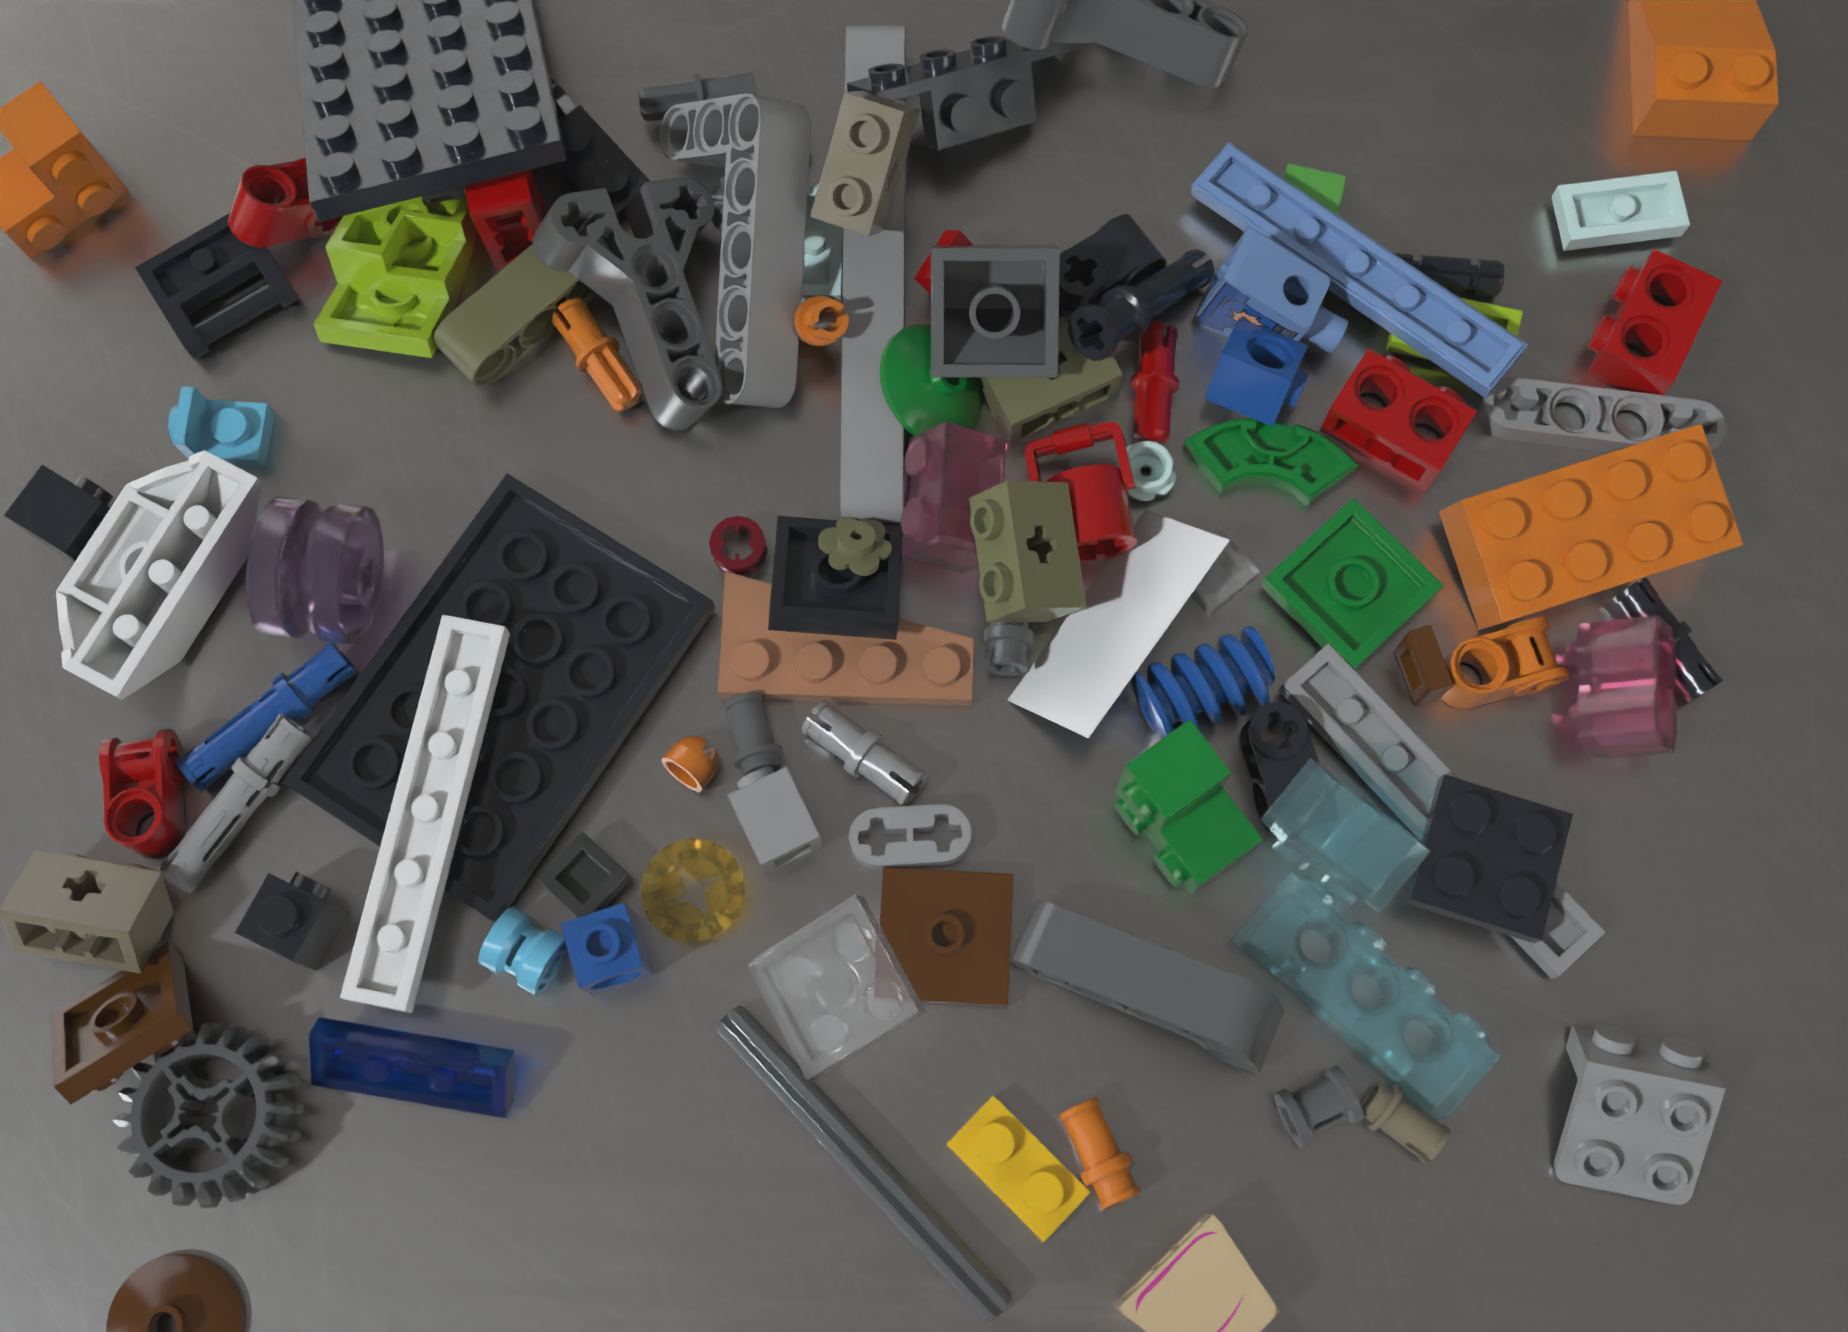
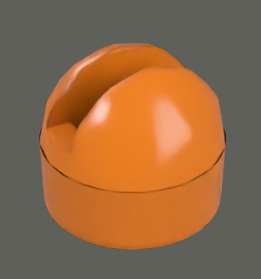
M690 735L683 737L675 743L661 761L667 771L679 782L691 790L701 792L714 777L719 766V757L714 747L703 751L707 743L705 738Z

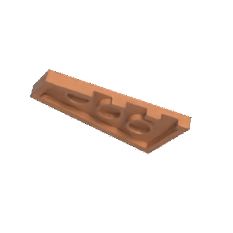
M725 571L718 695L720 699H731L746 693H761L765 700L821 702L822 700H827L829 702L972 706L974 638L900 618L896 640L768 630L772 584Z

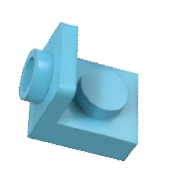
M182 386L178 405L173 406L169 414L168 430L173 444L188 459L189 456L205 450L236 467L266 469L275 412L268 403L206 399L196 387Z

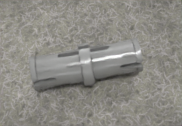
M822 700L814 707L811 712L831 725L832 729L829 731L819 722L807 717L801 729L802 734L806 737H811L845 762L843 767L845 771L854 777L862 774L894 798L899 805L906 806L914 799L917 794L899 782L897 776L899 775L911 785L921 789L927 779V772L918 769L884 745L885 737L875 729L865 731L850 718L834 708L829 701Z

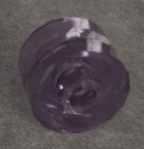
M276 496L265 505L256 522L250 543L246 572L248 608L252 623L260 634L302 638L311 630L318 641L358 645L367 635L375 617L383 577V536L380 521L374 509L367 506L333 502L322 512L317 502Z

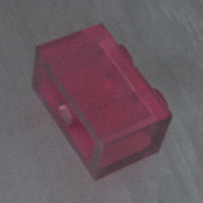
M947 421L910 438V444L905 456V469L908 476L906 506L901 517V528L904 533L902 557L962 573L979 568L975 537L970 526L971 510L969 498L1005 482L1007 440Z

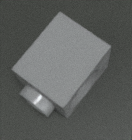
M787 766L776 772L773 771L772 767L755 770L737 782L738 790L727 795L765 875L824 848L817 828Z

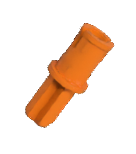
M572 298L559 305L557 308L565 318H562L559 312H553L550 320L577 356L575 364L579 371L590 374L613 409L623 412L638 404L642 399L643 389L618 353L620 349L618 340L615 337H608L582 298Z

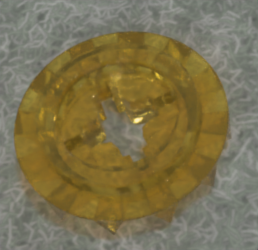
M687 838L667 845L651 859L643 874L640 891L643 909L650 922L661 933L675 940L695 944L699 941L720 937L723 931L734 920L739 918L746 887L740 865L728 850L710 840ZM684 867L688 875H692L698 882L706 879L712 880L719 876L718 879L711 882L712 886L704 891V897L707 901L705 906L709 911L706 914H703L702 910L696 908L690 901L683 902L682 904L677 902L669 907V904L675 902L677 896L684 891V886L681 882L683 877L679 869Z

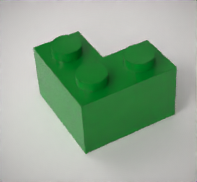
M1190 719L1125 765L1115 790L1120 798L1115 802V807L1123 821L1135 834L1138 835L1144 830L1159 850L1153 857L1167 880L1174 887H1178L1183 883L1191 895H1193L1253 852L1263 839L1223 787L1231 774L1230 770Z

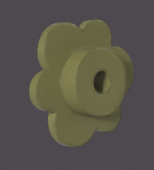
M841 517L837 520L836 527L824 529L818 538L819 548L824 553L829 554L828 562L832 568L844 570L849 567L853 573L861 576L875 573L879 567V561L887 559L891 555L892 550L890 542L884 539L886 532L884 525L875 519L859 521L853 517Z

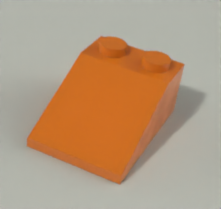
M1628 0L1633 136L1752 141L1779 105L1776 50L1757 1Z

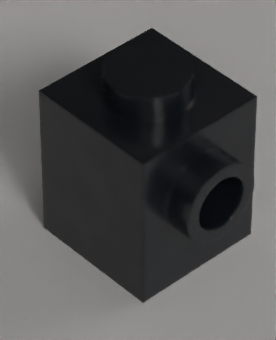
M41 465L4 516L37 540L75 562L109 511L110 507L107 505L113 499V496L82 475L73 484L44 465Z
M295 872L290 883L268 873L235 933L294 963L317 971L349 912L326 901L332 890L331 888L299 872Z

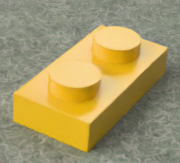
M994 1095L946 1144L1042 1242H1045L1091 1193Z

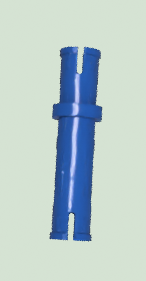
M330 641L323 649L288 676L280 673L271 680V683L274 685L271 689L222 725L199 745L176 759V765L191 784L196 781L194 784L196 789L201 792L205 791L209 785L227 772L240 756L245 758L248 756L251 750L256 747L267 733V730L280 713L293 720L298 717L303 720L315 712L312 708L314 704L349 677L358 673L356 668L342 650L338 651V646L333 641Z

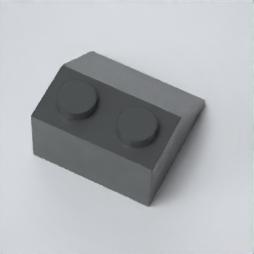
M1056 245L931 246V377L1058 378L1059 247Z

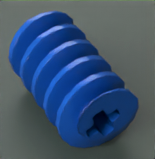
M1247 626L1243 628L1240 640L1231 634L1221 636L1217 642V651L1209 644H1200L1194 650V661L1185 653H1177L1171 659L1170 671L1161 662H1154L1147 669V681L1138 672L1134 674L1130 681L1146 721L1152 730H1156L1164 738L1174 731V723L1178 721L1184 724L1191 719L1198 728L1197 714L1200 712H1204L1215 726L1222 724L1221 704L1226 702L1239 717L1246 715L1245 695L1249 693L1253 695L1260 706L1270 703L1268 686L1272 685L1275 680V670L1264 640L1253 626Z

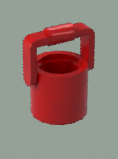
M1113 421L1092 426L1087 422L1052 431V436L1034 440L1025 448L1030 481L1042 482L1038 458L1056 453L1059 456L1094 447L1095 443L1114 439L1120 468L1109 464L1086 465L1060 472L1046 481L1068 483L1080 564L1094 563L1117 557L1130 551L1137 543L1126 490L1134 489L1136 486L1125 436L1121 427Z

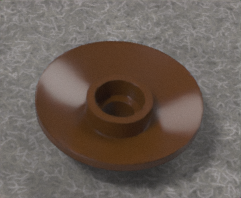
M171 1254L145 1263L123 1282L112 1301L106 1324V1332H158V1319L163 1313L167 1312L175 1319L176 1327L174 1332H243L245 1313L242 1297L237 1285L221 1266L199 1255Z

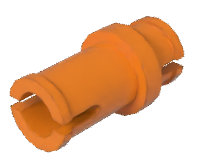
M825 296L805 299L798 306L794 317L795 329L799 335L798 344L808 343L813 346H825L841 337L849 325L848 313L843 314L842 309L845 308L844 305L835 299Z
M1093 1098L1066 1110L1059 1115L1062 1123L1064 1122L1085 1169L1080 1174L1086 1188L1093 1186L1101 1202V1209L1104 1211L1141 1193L1139 1186H1136L1129 1169L1135 1165L1130 1153L1121 1152L1099 1107L1098 1099Z

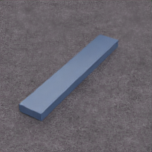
M1230 142L1192 184L1191 196L1245 232L1248 227L1258 231L1328 275L1331 281L1328 288L1329 291L1487 399L1525 353L1528 346L1527 343Z

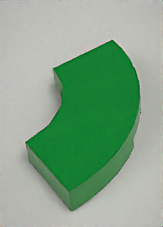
M1252 418L1230 420L1195 433L1185 439L1183 445L1185 451L1220 494L1240 485L1268 484L1290 492L1306 507L1355 474L1359 467V464L1335 442L1310 428L1296 423L1294 427L1280 423H1274L1272 427Z

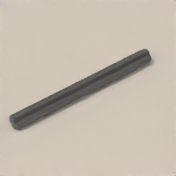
M740 1005L731 1009L716 1026L717 1032L985 1321L991 1322L1001 1315L1012 1301V1295L749 1011Z

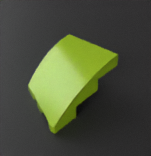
M463 188V198L426 204L422 196L345 215L325 246L337 286L314 322L320 342L433 358L438 348L433 340L435 331L440 323L455 310L466 278L478 232L469 213L465 188Z

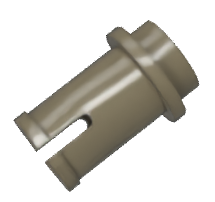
M1384 1081L1378 1082L1361 1104L1363 1116L1367 1119L1366 1127L1371 1131H1375L1378 1128L1416 1155L1422 1163L1428 1164L1430 1160L1435 1159L1445 1146L1451 1129L1441 1125L1402 1096L1404 1088L1399 1084H1394L1390 1087Z

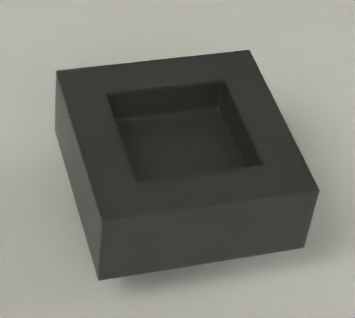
M581 831L537 880L577 917L603 910L633 877Z

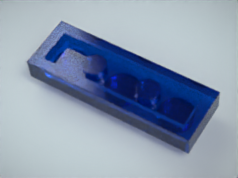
M318 1017L309 1033L311 1085L500 1118L507 1117L513 1104L514 1050Z

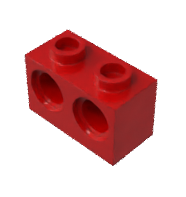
M532 169L464 186L470 216L496 270L505 268L533 244L532 239L535 230L546 215L543 196Z
M1653 249L1639 269L1629 265L1611 299L1621 303L1614 318L1604 315L1587 346V349L1596 352V355L1586 374L1618 390L1664 395L1675 382L1723 280L1656 249ZM1651 294L1664 298L1669 307L1657 303ZM1626 343L1638 346L1646 357H1639L1633 354L1628 349Z
M1368 348L1331 405L1320 431L1427 492L1476 415L1477 410L1466 405L1464 399L1454 390L1444 386H1433L1412 374L1410 368L1400 359L1390 355H1379ZM1374 393L1384 400L1386 407H1371L1363 401L1360 394ZM1424 423L1432 426L1438 432L1440 439L1430 440L1424 438L1416 430L1415 424Z

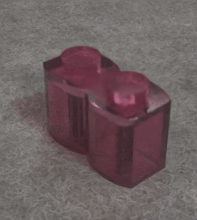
M1657 615L1580 624L1577 642L1570 645L1568 654L1571 674L1575 680H1579L1580 684L1577 704L1571 705L1568 715L1569 730L1573 740L1579 742L1580 749L1595 758L1674 753L1677 736V716L1673 691L1676 675V650L1673 628Z

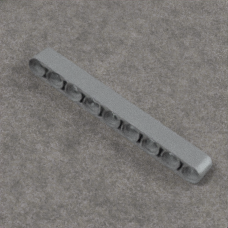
M905 25L846 26L845 92H848L846 83L869 77L868 69L874 66L898 63L906 67ZM906 97L894 100L895 102L906 105ZM906 160L886 230L866 236L843 228L842 304L845 308L842 309L843 314L848 313L849 325L846 332L842 335L841 517H853L859 521L875 519L882 524H904L905 428L895 418L885 400L880 381V361L883 350L890 338L905 328Z

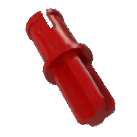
M1150 322L1146 333L1139 337L1137 373L1133 374L1130 380L1131 389L1136 392L1133 434L1138 439V442L1153 441L1162 445L1170 437L1172 394L1178 391L1180 384L1179 378L1174 375L1178 329L1170 324L1167 327L1166 336H1163L1165 323Z

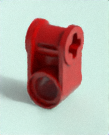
M306 157L291 162L255 165L247 168L241 176L229 214L228 224L231 232L239 240L247 245L260 248L311 237L325 238L331 236L344 216L318 222L309 201Z
M159 730L154 738L122 742L119 738L115 737L104 739L99 749V766L103 780V822L105 830L112 840L148 859H160L169 856L185 837L184 775L175 762L184 753L181 742L174 730ZM154 812V823L151 828L143 835L137 836L136 829L141 818L148 813Z

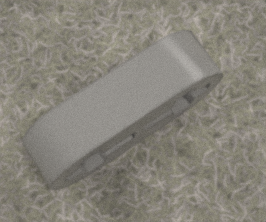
M929 804L881 807L866 810L858 815L850 826L848 839L853 856L859 864L868 869L883 871V867L934 868L950 866L963 859L970 848L972 830L969 819L961 810L952 805ZM941 819L948 820L950 830L961 832V838L951 840L950 850L945 852L937 851L936 842L933 840L914 841V834L933 832L935 830V821ZM879 823L884 824L886 834H907V841L890 842L885 846V854L876 856L873 855L870 845L860 844V837L870 835L871 825Z

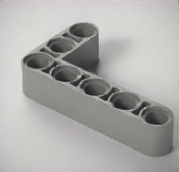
M747 93L676 104L670 107L661 123L660 146L663 154L668 159L725 168L715 362L723 386L719 398L727 404L780 408L784 407L791 400L795 391L799 335L795 329L794 317L798 306L801 304L811 118L808 110L801 104Z

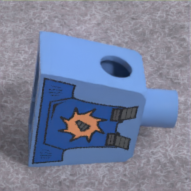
M1250 227L1247 228L1216 269L1214 278L1209 283L1192 319L1198 325L1230 337L1238 318H1241L1298 342L1300 339H1303L1328 353L1334 351L1348 325L1347 319L1320 306L1330 286L1331 281L1328 275Z

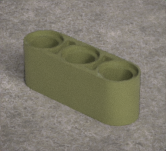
M532 244L440 323L433 337L434 344L476 387H485L503 376L557 330L550 318L553 312H559L561 317L565 318L557 308L559 305L567 300L578 297L582 298L587 304L597 293L570 272L557 271L547 267L539 260Z

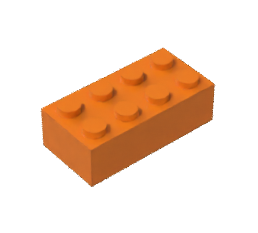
M1702 424L1462 499L1438 511L1478 630L1744 545Z

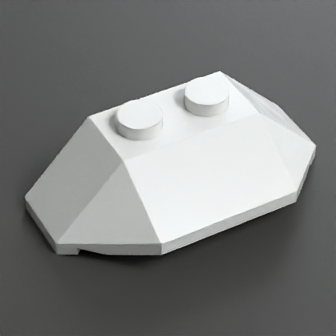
M203 450L189 456L188 461L164 467L126 484L56 590L59 631L64 650L61 652L62 668L123 700L181 662L249 555L262 482L252 474Z

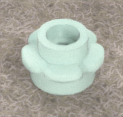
M1142 441L1127 447L1136 486L1134 489L1127 490L1128 495L1136 500L1150 501L1157 494H1167L1172 489L1176 480V473L1172 471L1174 459L1170 452L1161 444L1153 441ZM1118 461L1116 463V466L1120 468V464ZM1147 467L1151 470L1152 474L1147 477L1142 476L1140 469Z

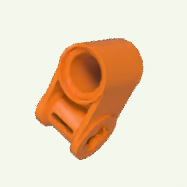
M1541 616L1527 619L1499 631L1469 638L1460 643L1444 659L1453 685L1445 692L1441 699L1454 708L1472 709L1512 696L1521 697L1534 694L1569 679L1570 675L1567 668L1558 665L1546 631L1550 628L1547 617ZM1465 662L1477 668L1482 677V685L1471 684L1464 679L1460 672L1459 664Z

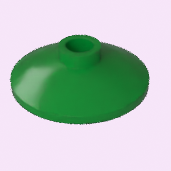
M929 324L910 325L898 331L890 338L881 356L880 381L885 400L898 422L915 437L932 444L953 443L969 434L977 424L982 409L983 394L978 383V377H931V325Z

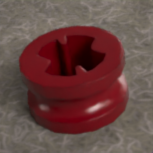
M729 517L718 523L711 532L709 540L711 555L714 563L722 573L725 574L726 571L750 577L761 570L766 562L768 549L764 533L756 522L748 517ZM737 535L738 540L741 542L743 535L749 536L750 540L748 543L751 555L740 560L739 554L736 553L734 560L727 558L729 550L726 541L729 538Z

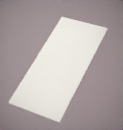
M1145 510L1134 525L1137 538L1136 546L1130 551L1108 560L1085 592L1087 608L1069 614L1010 695L1008 701L1089 739L1230 541L1229 539Z

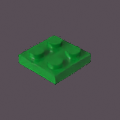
M1353 497L1264 578L1261 587L1322 648L1329 643L1356 670L1433 599L1444 585Z

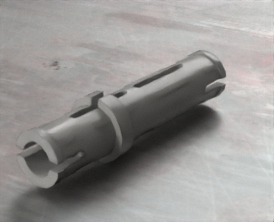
M280 713L267 730V733L256 747L251 750L246 758L240 756L232 765L231 769L234 773L226 782L227 784L188 830L186 836L175 850L158 867L157 870L162 871L163 877L176 887L188 893H193L199 882L206 875L205 873L225 851L256 808L261 805L267 796L274 797L280 790L282 785L279 780L287 772L286 770L296 757L313 740L314 736L299 723Z

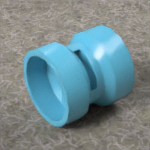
M512 906L498 918L481 947L478 963L497 974L507 971L516 977L519 987L538 996L543 993L557 975L568 954L564 935L554 929L545 931L538 929L533 925L532 917Z

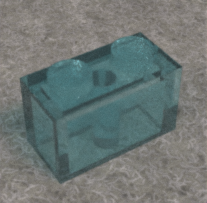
M1311 758L1261 819L1278 838L1272 848L1286 861L1302 872L1311 863L1325 873L1320 882L1340 900L1352 906L1360 898L1379 913L1430 852L1404 826Z

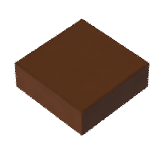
M1431 624L1410 630L1396 647L1395 653L1413 702L1420 706L1439 700L1453 685Z

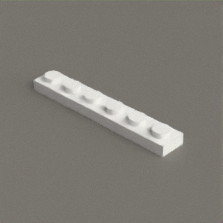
M442 615L340 998L344 1000L407 1013L413 1012L510 632L505 626Z

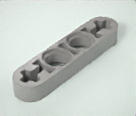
M1505 377L1487 399L1482 396L1477 408V417L1480 425L1493 437L1602 452H1613L1657 438L1661 434L1662 428H1671L1667 434L1682 430L1680 428L1689 419L1695 421V425L1702 424L1711 452H1713L1724 440L1727 431L1726 421L1720 410L1711 403L1702 400L1518 377ZM1503 397L1511 398L1512 408L1521 410L1513 420L1505 418L1504 409L1497 407ZM1539 400H1542L1543 405L1538 416L1539 424H1535L1534 421L1538 412L1531 410ZM1568 402L1579 407L1585 416L1584 427L1570 430L1561 426L1554 416L1555 405ZM1622 410L1637 412L1646 422V434L1642 437L1625 435L1617 426V413Z

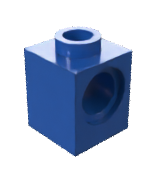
M1238 318L1221 353L1204 399L1273 427L1283 404L1295 408L1307 381L1309 373L1298 368L1308 345Z
M625 902L560 923L578 988L591 996L655 975L637 913Z

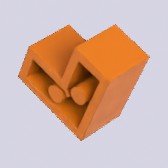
M41 81L0 108V131L13 146L12 150L0 157V228L32 259L42 251L58 245L66 234L92 216L107 211L115 200L129 190Z

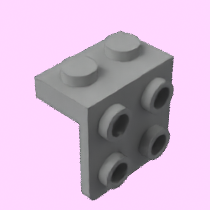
M1572 1024L1566 1050L1578 1080L1554 1160V1169L1557 1177L1564 1183L1673 1205L1687 1203L1692 1198L1726 1090L1706 1050H1703L1691 1041L1677 1037H1667L1663 1041L1636 1037L1628 1030L1611 1024H1599L1595 1028Z

